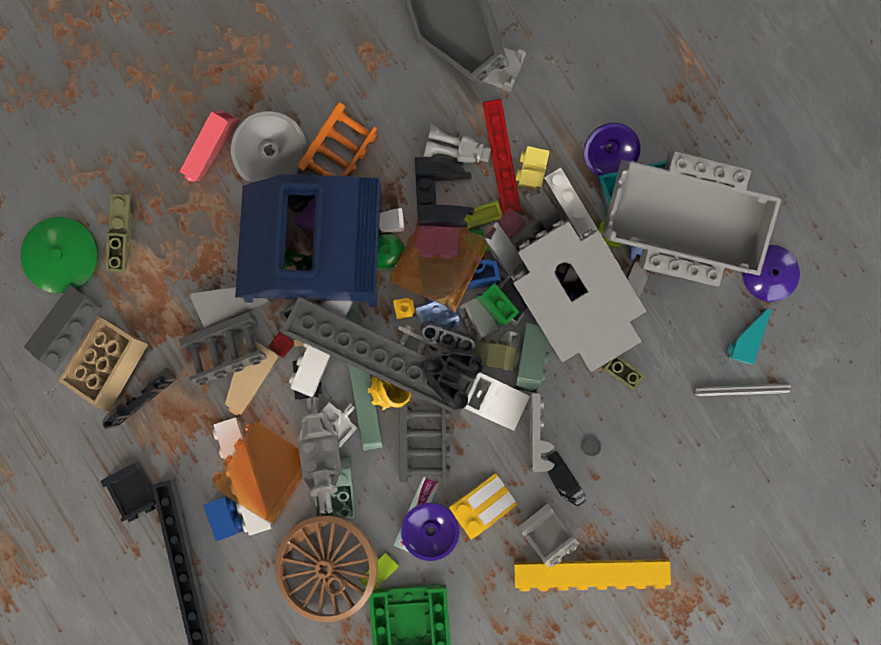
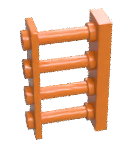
M338 102L296 168L304 171L305 168L311 169L320 176H334L314 163L312 157L317 152L344 168L340 176L351 175L357 167L355 165L357 159H362L367 152L365 147L368 142L372 143L376 138L377 133L375 131L377 127L373 126L369 131L347 116L346 112L343 111L345 105ZM336 120L344 122L365 137L360 146H357L335 131L333 125ZM326 136L328 138L332 137L355 153L350 162H347L324 146L325 144L322 142Z

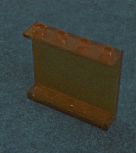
M417 221L416 230L410 235L407 242L408 245L405 251L400 254L399 263L392 270L389 281L395 287H403L442 304L448 310L455 312L488 246L482 236L463 228L418 230Z
M255 420L253 423L250 421L244 429V432H246L242 439L239 438L234 444L233 448L235 451L233 454H228L223 461L224 468L221 472L217 471L212 478L214 483L211 487L267 523L274 524L303 478L300 453L298 448L261 425L259 420Z

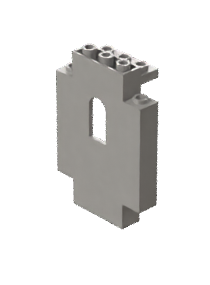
M562 219L552 225L554 227L548 232L544 230L536 235L537 239L531 243L527 240L519 245L520 249L517 252L529 271L525 272L523 270L516 274L513 283L560 360L564 362L580 353L592 372L642 342L630 321L647 311L599 231L590 229L582 234V239H579L568 220L564 222ZM563 262L570 263L574 267L588 290L587 293L572 302L555 275L556 267Z

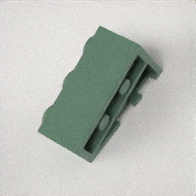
M526 323L514 389L537 393L541 381H545L546 370L543 367L544 363L548 362L549 352L546 351V347L550 345V342L539 325Z

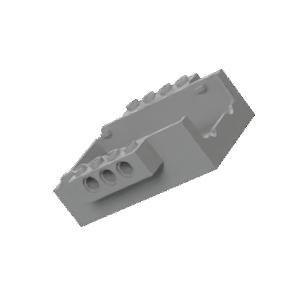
M670 150L664 170L621 159L602 236L611 241L643 248L638 265L643 269L719 287L724 268L760 276L781 199L746 190L752 170Z

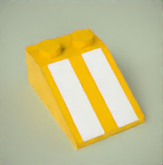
M494 473L451 503L449 509L472 540L518 504L499 476Z

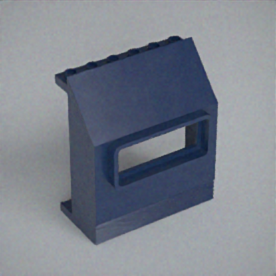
M280 174L243 185L235 298H243L245 303H253V298L297 300L299 296L305 300L369 302V307H377L379 213H381L382 201L380 178ZM289 195L316 196L311 271L284 270Z

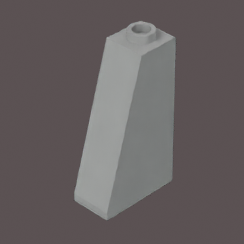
M236 287L190 294L205 329L250 312L271 301L270 299L253 298V303H245L243 298H235Z

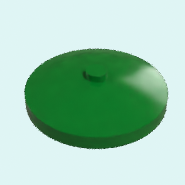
M52 217L37 223L30 229L23 240L20 259L24 273L35 286L47 292L63 294L69 285L78 290L92 278L98 265L99 251L94 236L83 224L70 218Z

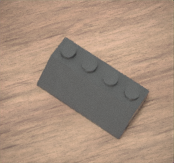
M69 285L25 344L24 348L38 361L56 371L101 311L102 306L72 285Z

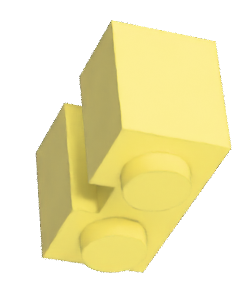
M527 146L526 151L521 152L520 162H523L521 170L518 169L516 180L519 181L518 186L536 190L537 186L542 188L550 151Z

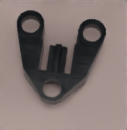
M452 351L425 359L422 368L431 388L451 408L455 410L465 408L468 404L467 394L455 384L443 379L442 376L457 384L462 377V373L452 369L447 364L473 375L482 371L484 366L482 358L473 354ZM430 360L437 364L435 371L428 369L427 365ZM472 360L478 364L476 371L471 369ZM457 395L463 399L461 406H457L455 403Z
M555 451L548 455V460L554 464V467L548 471V474L560 496L578 507L587 502L584 497V491L559 453Z

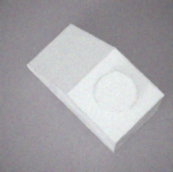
M402 208L379 213V230L381 229L382 234L405 232Z

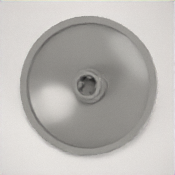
M265 111L247 117L238 125L231 139L230 155L234 168L245 181L253 183L280 174L299 175L302 172L296 166L307 150V142L301 128L290 117L278 112Z

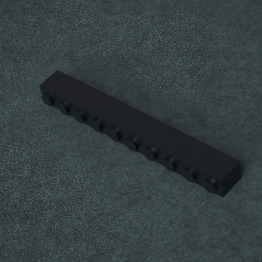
M171 479L152 484L188 645H214L176 481Z

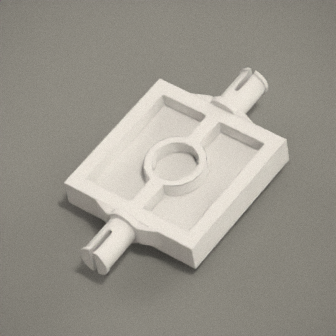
M329 402L320 413L328 415V422L337 434L340 448L358 429L348 417L356 407L349 403L342 411Z

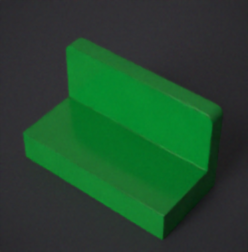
M492 283L483 293L475 296L498 325H506L519 313L495 283Z

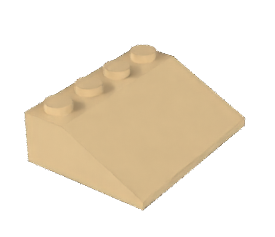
M97 315L58 381L93 406L110 412L148 344Z

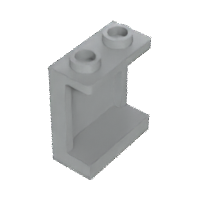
M546 504L517 527L548 568L557 565L564 555L575 551L579 544L549 504Z

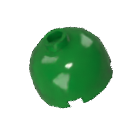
M390 233L380 234L378 236L377 269L381 271L397 269L402 265L406 256L404 243L396 235Z

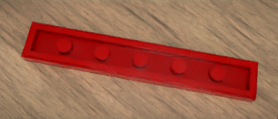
M502 99L485 101L482 104L502 214L521 211Z

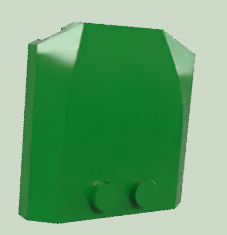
M429 584L378 588L373 591L369 598L373 645H451L446 585Z

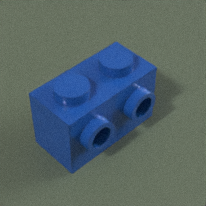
M231 495L203 505L216 542L243 532L242 520L238 517L236 502L231 498Z

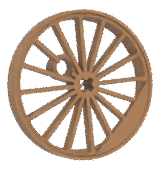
M316 516L298 523L286 534L277 552L275 573L283 597L295 611L311 620L335 622L353 615L368 601L374 591L378 578V559L371 540L356 524L341 517ZM332 523L328 552H326L322 527ZM340 525L348 531L332 555L336 526ZM316 531L321 553L310 538V535ZM352 532L360 543L335 560ZM305 539L317 557L298 544ZM363 545L368 558L337 564ZM295 548L315 563L288 558L286 555ZM285 561L315 567V569L286 575ZM366 561L369 562V574L337 568ZM327 565V566H328V569H327V571L325 572V571H324V568H325V566ZM316 573L293 591L290 590L286 578ZM340 573L369 579L366 590L364 591ZM319 577L304 603H300L294 596V593ZM323 580L318 612L307 608V604ZM334 580H337L340 583L339 590H336L334 588ZM347 585L362 595L355 605L345 591ZM326 590L331 595L334 614H323ZM339 593L342 594L350 607L349 610L342 613L339 612L336 595Z

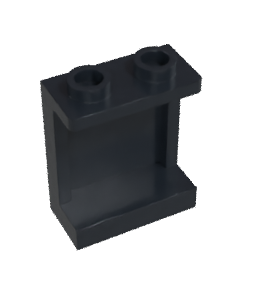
M139 462L133 463L100 481L103 488L107 487L122 516L120 518L121 522L127 520L130 523L139 518V513L145 511L147 514L156 509L152 486Z

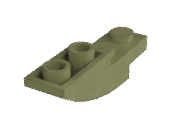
M110 193L109 232H107L106 271L126 272L132 226V213H130L131 194Z
M619 356L599 367L632 391L636 390L645 377L644 374Z

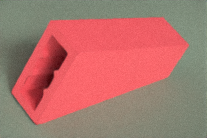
M224 110L212 111L179 171L184 174V178L191 182L203 179L239 119Z

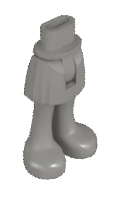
M431 123L428 134L429 140L447 142L458 146V148L440 145L427 140L423 157H432L433 154L439 153L455 157L458 162H488L491 148L483 146V143L480 144V142L466 135H463L461 138L446 134L439 130L437 124Z

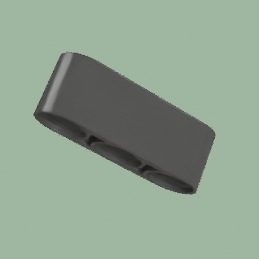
M429 320L423 322L420 326L421 335L427 342L455 352L471 354L475 349V343L467 333ZM427 328H434V332L431 335L425 334ZM451 334V340L444 341V335ZM463 341H470L469 346L461 347Z

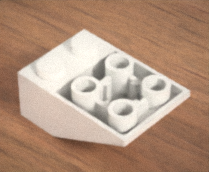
M478 373L468 395V404L465 409L514 431L530 396L489 376Z

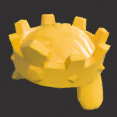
M372 376L370 379L372 385L370 388H367V391L372 394L374 400L371 403L373 405H380L383 410L389 407L399 408L410 400L412 393L378 377Z

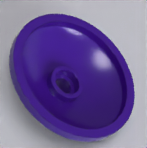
M617 122L606 123L596 128L588 136L584 145V160L588 168L597 176L618 172L621 159L637 163L641 145L637 134L629 126ZM608 144H612L610 148H606Z
M768 245L760 276L742 272V278L745 287L755 298L766 302H776L787 298L794 292L799 283L800 269L796 258L790 251L781 246ZM773 269L777 270L776 276L772 275Z
M423 503L411 509L405 516L401 527L402 541L406 549L416 558L425 561L440 560L448 556L456 547L459 539V524L454 514L445 506L437 503ZM433 526L435 531L429 532L428 527Z

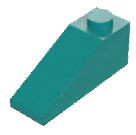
M762 310L733 342L729 343L727 348L728 358L748 365H754L772 310Z

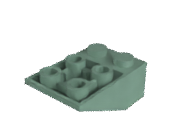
M351 457L340 458L342 476L337 485L338 491L330 495L333 511L328 513L325 505L326 513H320L319 498L314 496L317 516H336L344 519L356 518Z

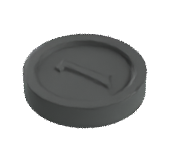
M589 437L583 441L582 450L588 456H596L601 451V443L597 438Z

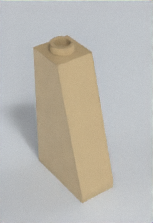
M245 338L239 357L250 354ZM256 340L254 342L257 351L261 350L265 353L267 359L258 365H250L244 367V370L240 372H234L225 405L229 407L228 411L236 416L238 414L243 415L281 357Z

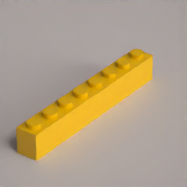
M667 559L560 561L557 565L550 566L549 568L543 561L514 562V586L519 588V591H530V588L548 591L549 587H557V590L562 591L569 590V587H576L577 590H588V587L606 590L607 586H615V589H627V586H634L635 589H646V586L653 585L656 589H663L665 585H671L670 561Z

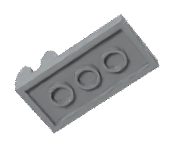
M530 393V470L532 472H546L554 467V464L546 459V452L553 450L554 446L548 441L540 439V428H544V417L540 416V409H544V397H540V393Z

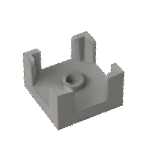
M503 47L507 58L499 68L489 72L487 78L483 81L511 92L527 52L517 49V52Z

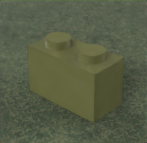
M483 339V342L475 341L473 355L481 357L484 366L514 370L517 347L510 346L511 342L499 341V344H494L495 340ZM472 360V364L478 365L476 361Z

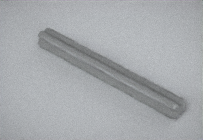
M790 383L696 386L695 395L723 396L790 393L791 388Z

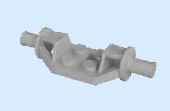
M310 397L306 399L308 414L301 418L302 427L298 439L302 477L310 489V495L318 496L320 513H326L325 505L328 513L333 511L330 495L338 491L337 485L342 476L338 438L328 422V415L319 411V399L312 397V405Z

